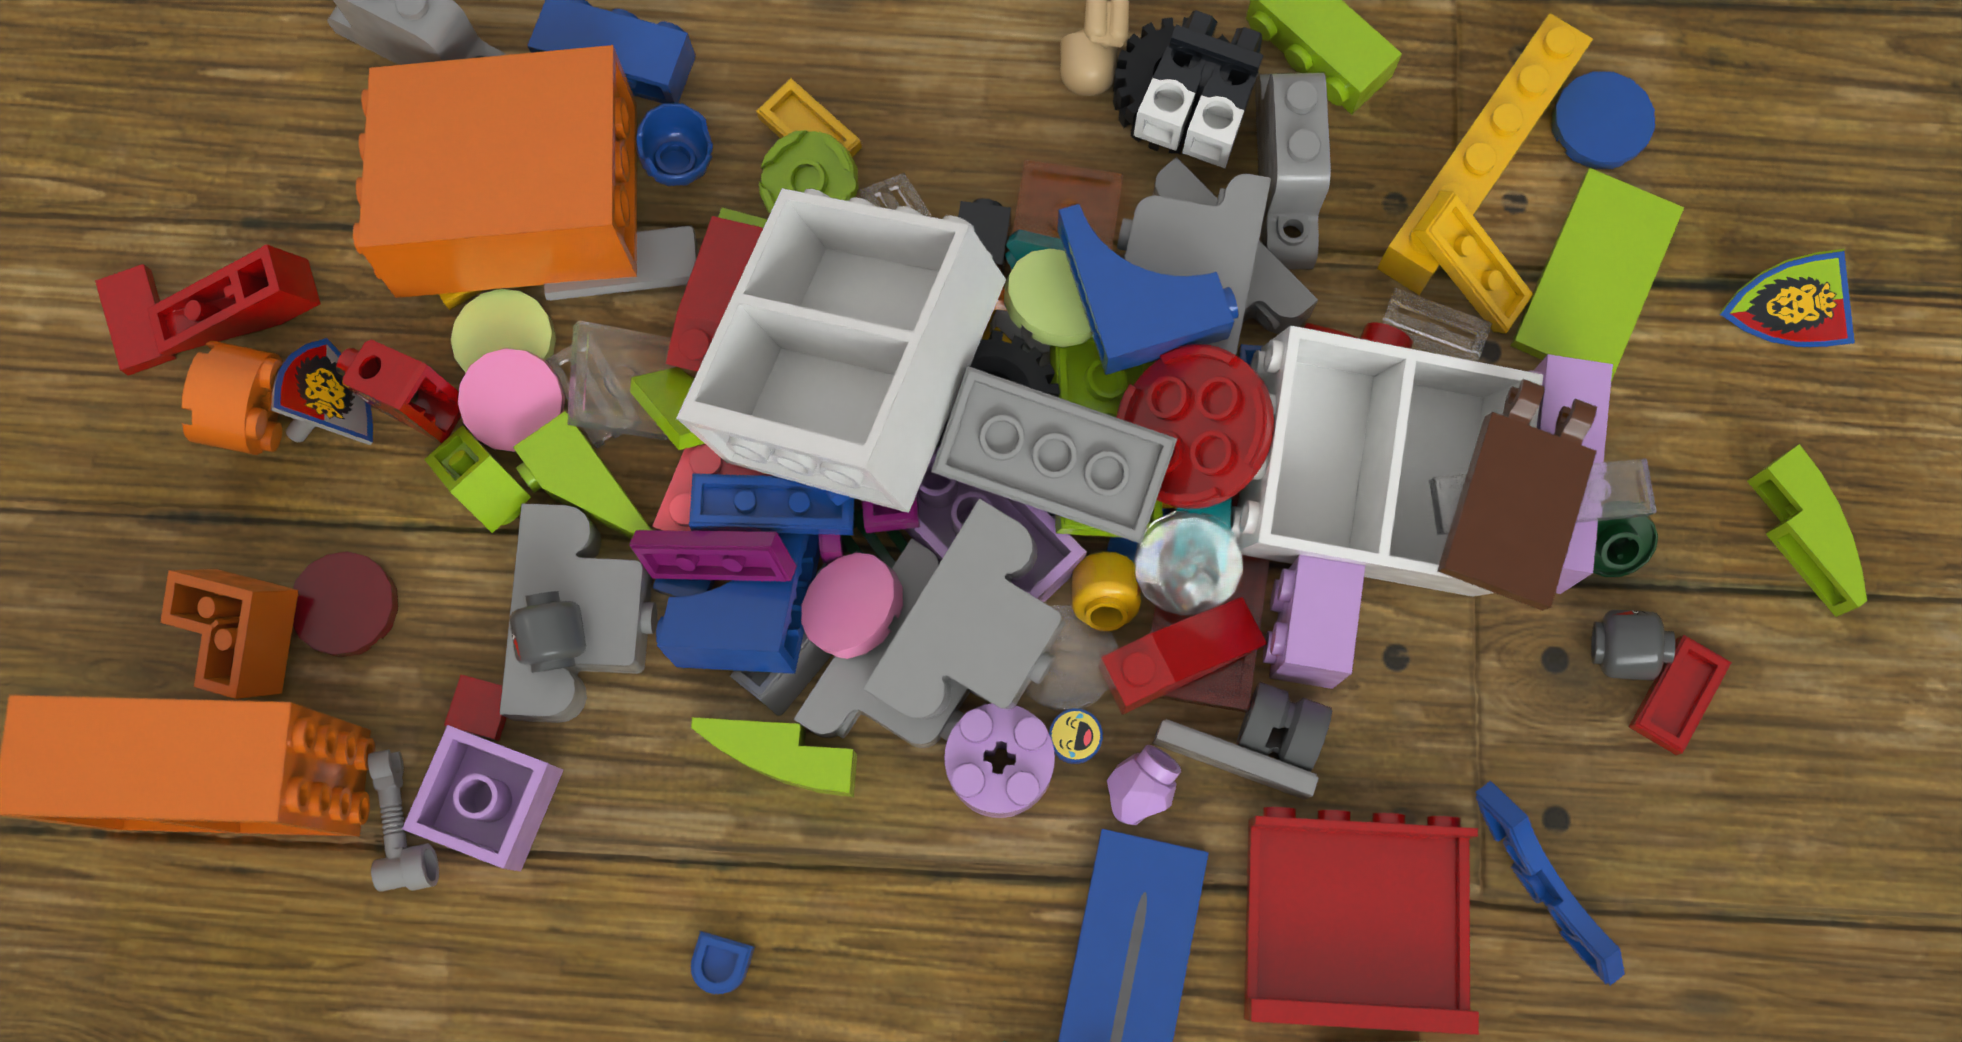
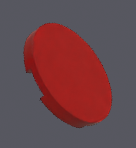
M1203 344L1180 346L1160 355V359L1148 367L1134 385H1128L1116 418L1177 438L1157 501L1184 509H1199L1217 505L1245 488L1263 465L1269 452L1274 432V411L1271 397L1259 374L1248 363L1233 353L1216 346Z

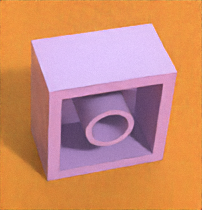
M1299 554L1289 569L1282 570L1280 580L1275 579L1270 600V611L1278 612V618L1274 624L1273 631L1267 632L1265 639L1267 645L1264 646L1263 662L1271 664L1270 679L1333 689L1352 674L1365 565Z
M447 725L402 830L500 868L521 872L563 773V769Z

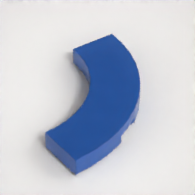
M1489 781L1476 791V800L1494 840L1499 842L1505 838L1503 845L1515 862L1511 868L1535 903L1543 902L1548 907L1551 916L1561 928L1559 931L1560 935L1605 984L1608 983L1611 986L1625 975L1620 948L1589 916L1559 877L1535 836L1529 816L1492 781Z

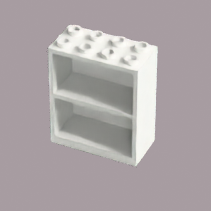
M782 188L678 413L677 419L726 463L909 513L954 406L967 366L970 367L1006 279L993 261L991 253L986 250L974 232V227L962 218L947 215L943 219L923 216L918 211L904 206H899L896 210L876 207L871 202L857 197L845 201L830 198L825 193L815 189H806L803 193Z
M1289 326L1262 346L1261 351L1256 350L1251 361V367L1259 374L1271 397L1274 411V432L1271 446L1263 465L1249 484L1239 492L1237 507L1232 506L1229 538L1232 539L1230 553L1293 564L1300 554L1365 565L1364 577L1472 597L1492 594L1493 592L1437 572L1484 417L1491 412L1502 415L1509 389L1512 386L1519 388L1523 379L1542 385L1543 374L1296 326ZM1539 407L1532 417L1529 426L1537 427Z

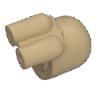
M1086 0L1084 29L1061 38V78L1064 85L1073 93L1085 96L1099 95L1107 91L1113 84L1117 66V47H1122L1129 35L1128 0Z

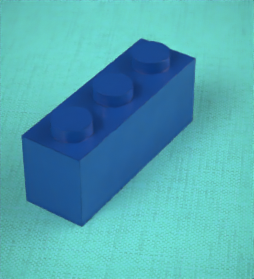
M545 0L527 45L531 53L613 45L634 96L662 104L679 103L696 57L689 35L682 28L665 21L655 24L640 20L634 14L623 9H613L611 12L593 7L586 0Z

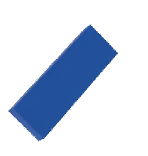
M693 474L689 526L691 531H755L853 535L855 498L851 497L837 507L829 499L825 490L776 476Z

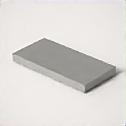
M967 366L931 472L1141 544L1177 438Z

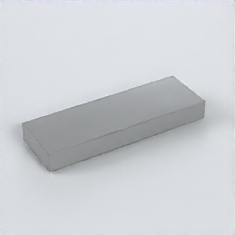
M1168 719L1162 720L1152 743L1304 800L1313 796L1319 779L1315 773Z

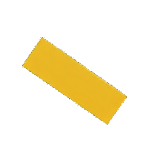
M1440 191L1413 229V232L1491 330L1497 333H1507L1534 294L1455 191Z

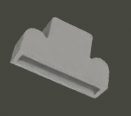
M979 499L863 690L906 716L917 719H932L942 714L950 704L952 698L951 679L959 682L997 707L1011 710L1017 705L1031 681L1039 685L1056 658L1049 650L1063 629L1065 619L1057 610L1011 583L1013 578L1017 579L1026 575L1036 562L1037 545L1030 532L1018 521Z
M522 504L510 616L516 609L527 606L525 596L559 591L560 601L576 602L581 609L586 649L583 654L574 658L576 666L532 673L531 665L522 664L515 657L509 620L500 715L513 721L560 723L577 717L583 710L587 699L586 687L581 678L577 676L580 671L641 673L645 668L648 634H654L656 631L657 604L656 602H651L653 578H651L642 563L637 560L595 558L602 544L601 534L596 525L575 507L547 504Z

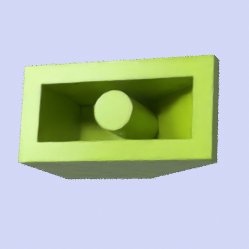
M463 425L424 459L446 488L491 533L501 525H507L514 521L521 513L522 504H525L531 498L524 488Z

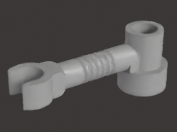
M389 749L369 753L368 768L373 779V786L378 791L386 855L385 858L376 859L372 863L371 876L373 884L379 892L407 887L411 891L433 887L439 879V863L434 848L429 843L408 847L405 830H402L404 817L402 816L403 807L401 806L400 788L403 785L404 766L400 751L390 753Z

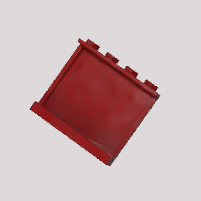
M1263 807V816H1254L1249 819L1244 1020L1266 1023L1479 1035V1011L1470 1010V838L1478 837V828L1461 827V818L1452 816H1427V825L1406 824L1405 814L1372 813V822L1351 821L1350 811L1318 810L1317 819L1296 818L1295 808Z

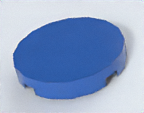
M1594 71L1575 78L1563 89L1551 113L1552 133L1556 142L1560 140L1562 146L1566 148L1564 153L1574 162L1592 169H1614L1623 166L1625 162L1637 157L1648 145L1655 129V109L1647 93L1632 79L1615 72Z

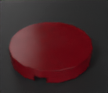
M348 551L327 554L312 562L295 580L293 589L298 590L293 627L298 637L314 650L336 657L361 655L372 647L370 646L375 644L380 638L383 639L392 629L398 612L397 588L386 570L369 557Z

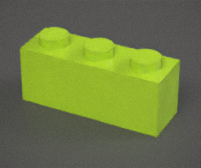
M1250 0L1246 20L1249 22L1251 29L1260 32L1263 35L1262 40L1270 41L1283 52L1289 65L1297 72L1324 73L1326 77L1327 99L1334 105H1341L1351 115L1393 76L1402 53L1344 1Z

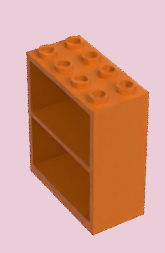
M613 45L369 68L368 89H364L361 95L366 125L365 133L359 135V151L363 160L362 177H358L356 180L360 220L353 226V241L357 252L365 256L373 267L376 277L379 280H383L395 298L544 285L545 283L637 277V103Z
M9 695L0 753V816L102 830L360 837L361 824L367 822L370 812V798L368 793L365 792L367 770H369L368 755L375 752V742L373 738H370V729L292 702Z

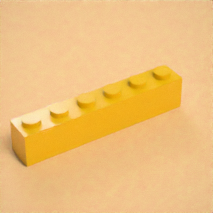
M1549 13L1394 237L1376 269L1414 293L1421 294L1440 264L1413 232L1415 226L1440 191H1455L1471 214L1475 215L1572 73L1593 38Z

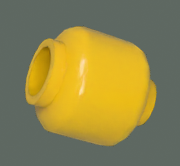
M1109 551L1092 553L1086 556L1073 570L1071 606L1076 617L1086 625L1099 631H1113L1132 621L1139 613L1141 604L1140 574L1136 564L1127 556Z

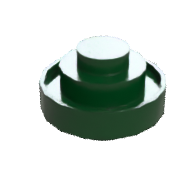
M1626 501L1609 502L1599 506L1593 567L1594 574L1603 577H1622L1636 572L1649 562L1657 548L1658 534L1655 524L1640 506Z

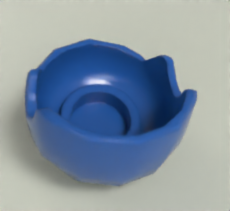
M663 103L646 112L637 129L636 143L637 155L648 176L653 177L656 182L666 186L688 185L702 177L712 160L711 153L713 150V143L704 116L683 103Z

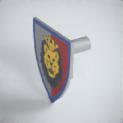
M327 338L307 343L287 357L276 373L272 389L271 411L294 418L286 428V434L292 441L303 442L317 426L371 445L373 443L371 405L342 384L343 377L336 370V364L341 353Z

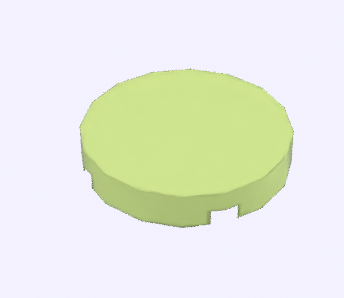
M1051 248L1032 251L1019 259L1009 274L1004 287V304L1014 324L1019 329L1023 325L1026 330L1033 333L1031 338L1046 345L1068 347L1082 344L1092 337L1091 329L1065 251Z
M509 289L485 292L467 303L455 319L451 335L454 358L465 373L470 365L486 353L505 348L530 351L549 363L553 358L556 342L552 320L538 301L521 291Z

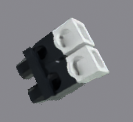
M1195 10L1191 13L1183 27L1177 24L1175 26L1170 43L1162 56L1138 109L1133 136L1176 151L1195 99H1198L1199 102L1188 127L1182 153L1226 168L1264 55L1260 54L1263 35L1260 32L1242 27L1236 29L1231 43L1214 38L1218 21L1211 15Z

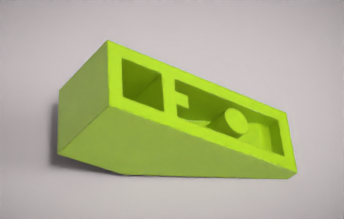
M566 411L513 447L523 461L516 469L534 493L542 488L553 500L579 509L588 518L632 539L636 530H652Z

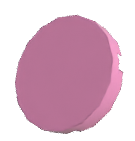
M509 348L486 353L470 365L460 382L458 406L463 423L473 436L493 449L515 452L513 447L563 413L565 402L562 384H560L558 376L546 360L530 351Z
M853 553L837 558L818 573L807 589L802 603L801 624L807 638L824 652L839 658L849 659L867 654L880 645L890 634L891 630L888 626L891 624L894 615L899 618L903 607V587L896 572L874 555Z

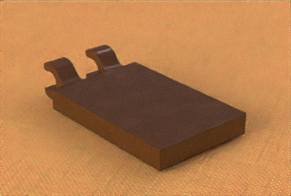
M1523 379L1519 388L1512 386L1509 389L1502 415L1491 412L1484 417L1437 572L1536 609L1545 610L1551 608L1597 453L1596 450L1582 446V442L1594 422L1597 406L1579 399L1573 400L1571 408L1563 406L1558 414L1553 435L1529 426L1542 401L1545 387Z

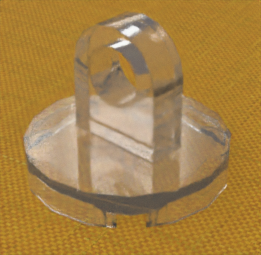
M1175 511L1155 520L1146 529L1142 543L1137 544V551L1134 556L1136 581L1144 596L1161 610L1178 615L1199 614L1222 605L1236 591L1243 573L1241 548L1232 529L1216 516L1204 512L1200 515L1196 513L1188 514V511Z

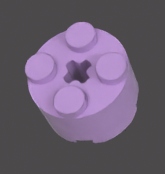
M991 703L966 712L957 722L947 740L945 768L949 782L959 799L970 809L981 815L993 818H1007L1026 811L1044 795L1052 778L1055 754L1051 737L1044 723L1022 707L1015 706L1013 709L1007 710ZM997 748L1006 749L1007 758L1015 760L1014 765H1006L1004 767L1003 774L993 773L992 763L984 761L986 756H994Z

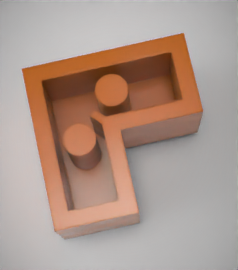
M218 569L168 570L160 623L202 634L194 687L234 699L282 694L298 590Z

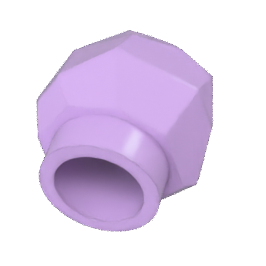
M1146 745L1141 753L1133 754L1117 765L1107 779L1112 812L1120 822L1136 825L1146 817L1165 811L1172 805L1177 786L1175 779L1181 773V769L1175 760L1159 748Z

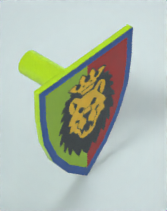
M1844 249L1816 252L1788 259L1759 273L1734 294L1721 310L1720 315L1744 332L1773 343L1795 347H1828L1855 343Z

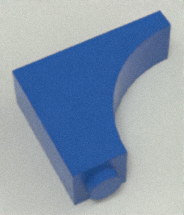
M1080 204L1059 209L1057 230L1105 375L1158 360L1160 355L1180 346L1193 344L1208 345L1229 338L1235 322L1234 319L1239 316L1238 306L1232 289L1230 287H1222L1217 272L1195 276H1173L1143 269L1117 255L1100 240L1086 220Z
M778 534L797 566L791 581L732 580L723 586L704 593L683 597H669L665 615L659 619L656 627L657 647L678 668L795 674L804 634V628L801 624L802 603L809 585L816 577L820 557L819 535Z

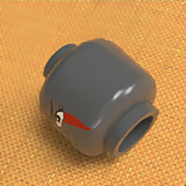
M559 591L525 596L527 606L516 609L510 616L511 633L517 661L525 665H531L532 673L576 666L574 658L583 654L586 649L579 605L573 601H560Z
M1610 610L1605 614L1602 622H1594L1591 637L1592 664H1600L1603 674L1607 677L1654 680L1660 674L1663 663H1673L1674 631H1664L1663 621L1655 612Z

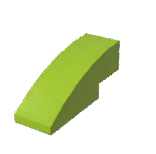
M1799 444L1778 457L1747 482L1781 521L1768 531L1766 535L1833 615L1837 617L1859 608L1867 602L1863 570L1852 532L1838 500L1821 471Z
M692 717L691 728L726 755L758 773L782 783L810 791L854 797L857 754L853 749L805 746L806 729L801 724Z

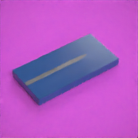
M1101 829L1058 1042H1173L1209 852Z

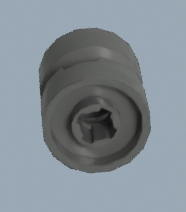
M1259 682L1246 710L1236 745L1266 756L1272 752L1276 753L1279 761L1311 772L1328 732L1332 708L1304 697L1296 703L1291 702L1287 691Z

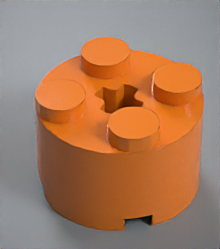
M209 341L206 345L211 351L208 354L202 352L196 354L185 380L181 408L192 410V425L182 423L185 437L193 443L252 455H259L263 451L275 452L281 441L282 425L280 422H277L279 413L271 411L276 373L283 364L281 357L276 353Z

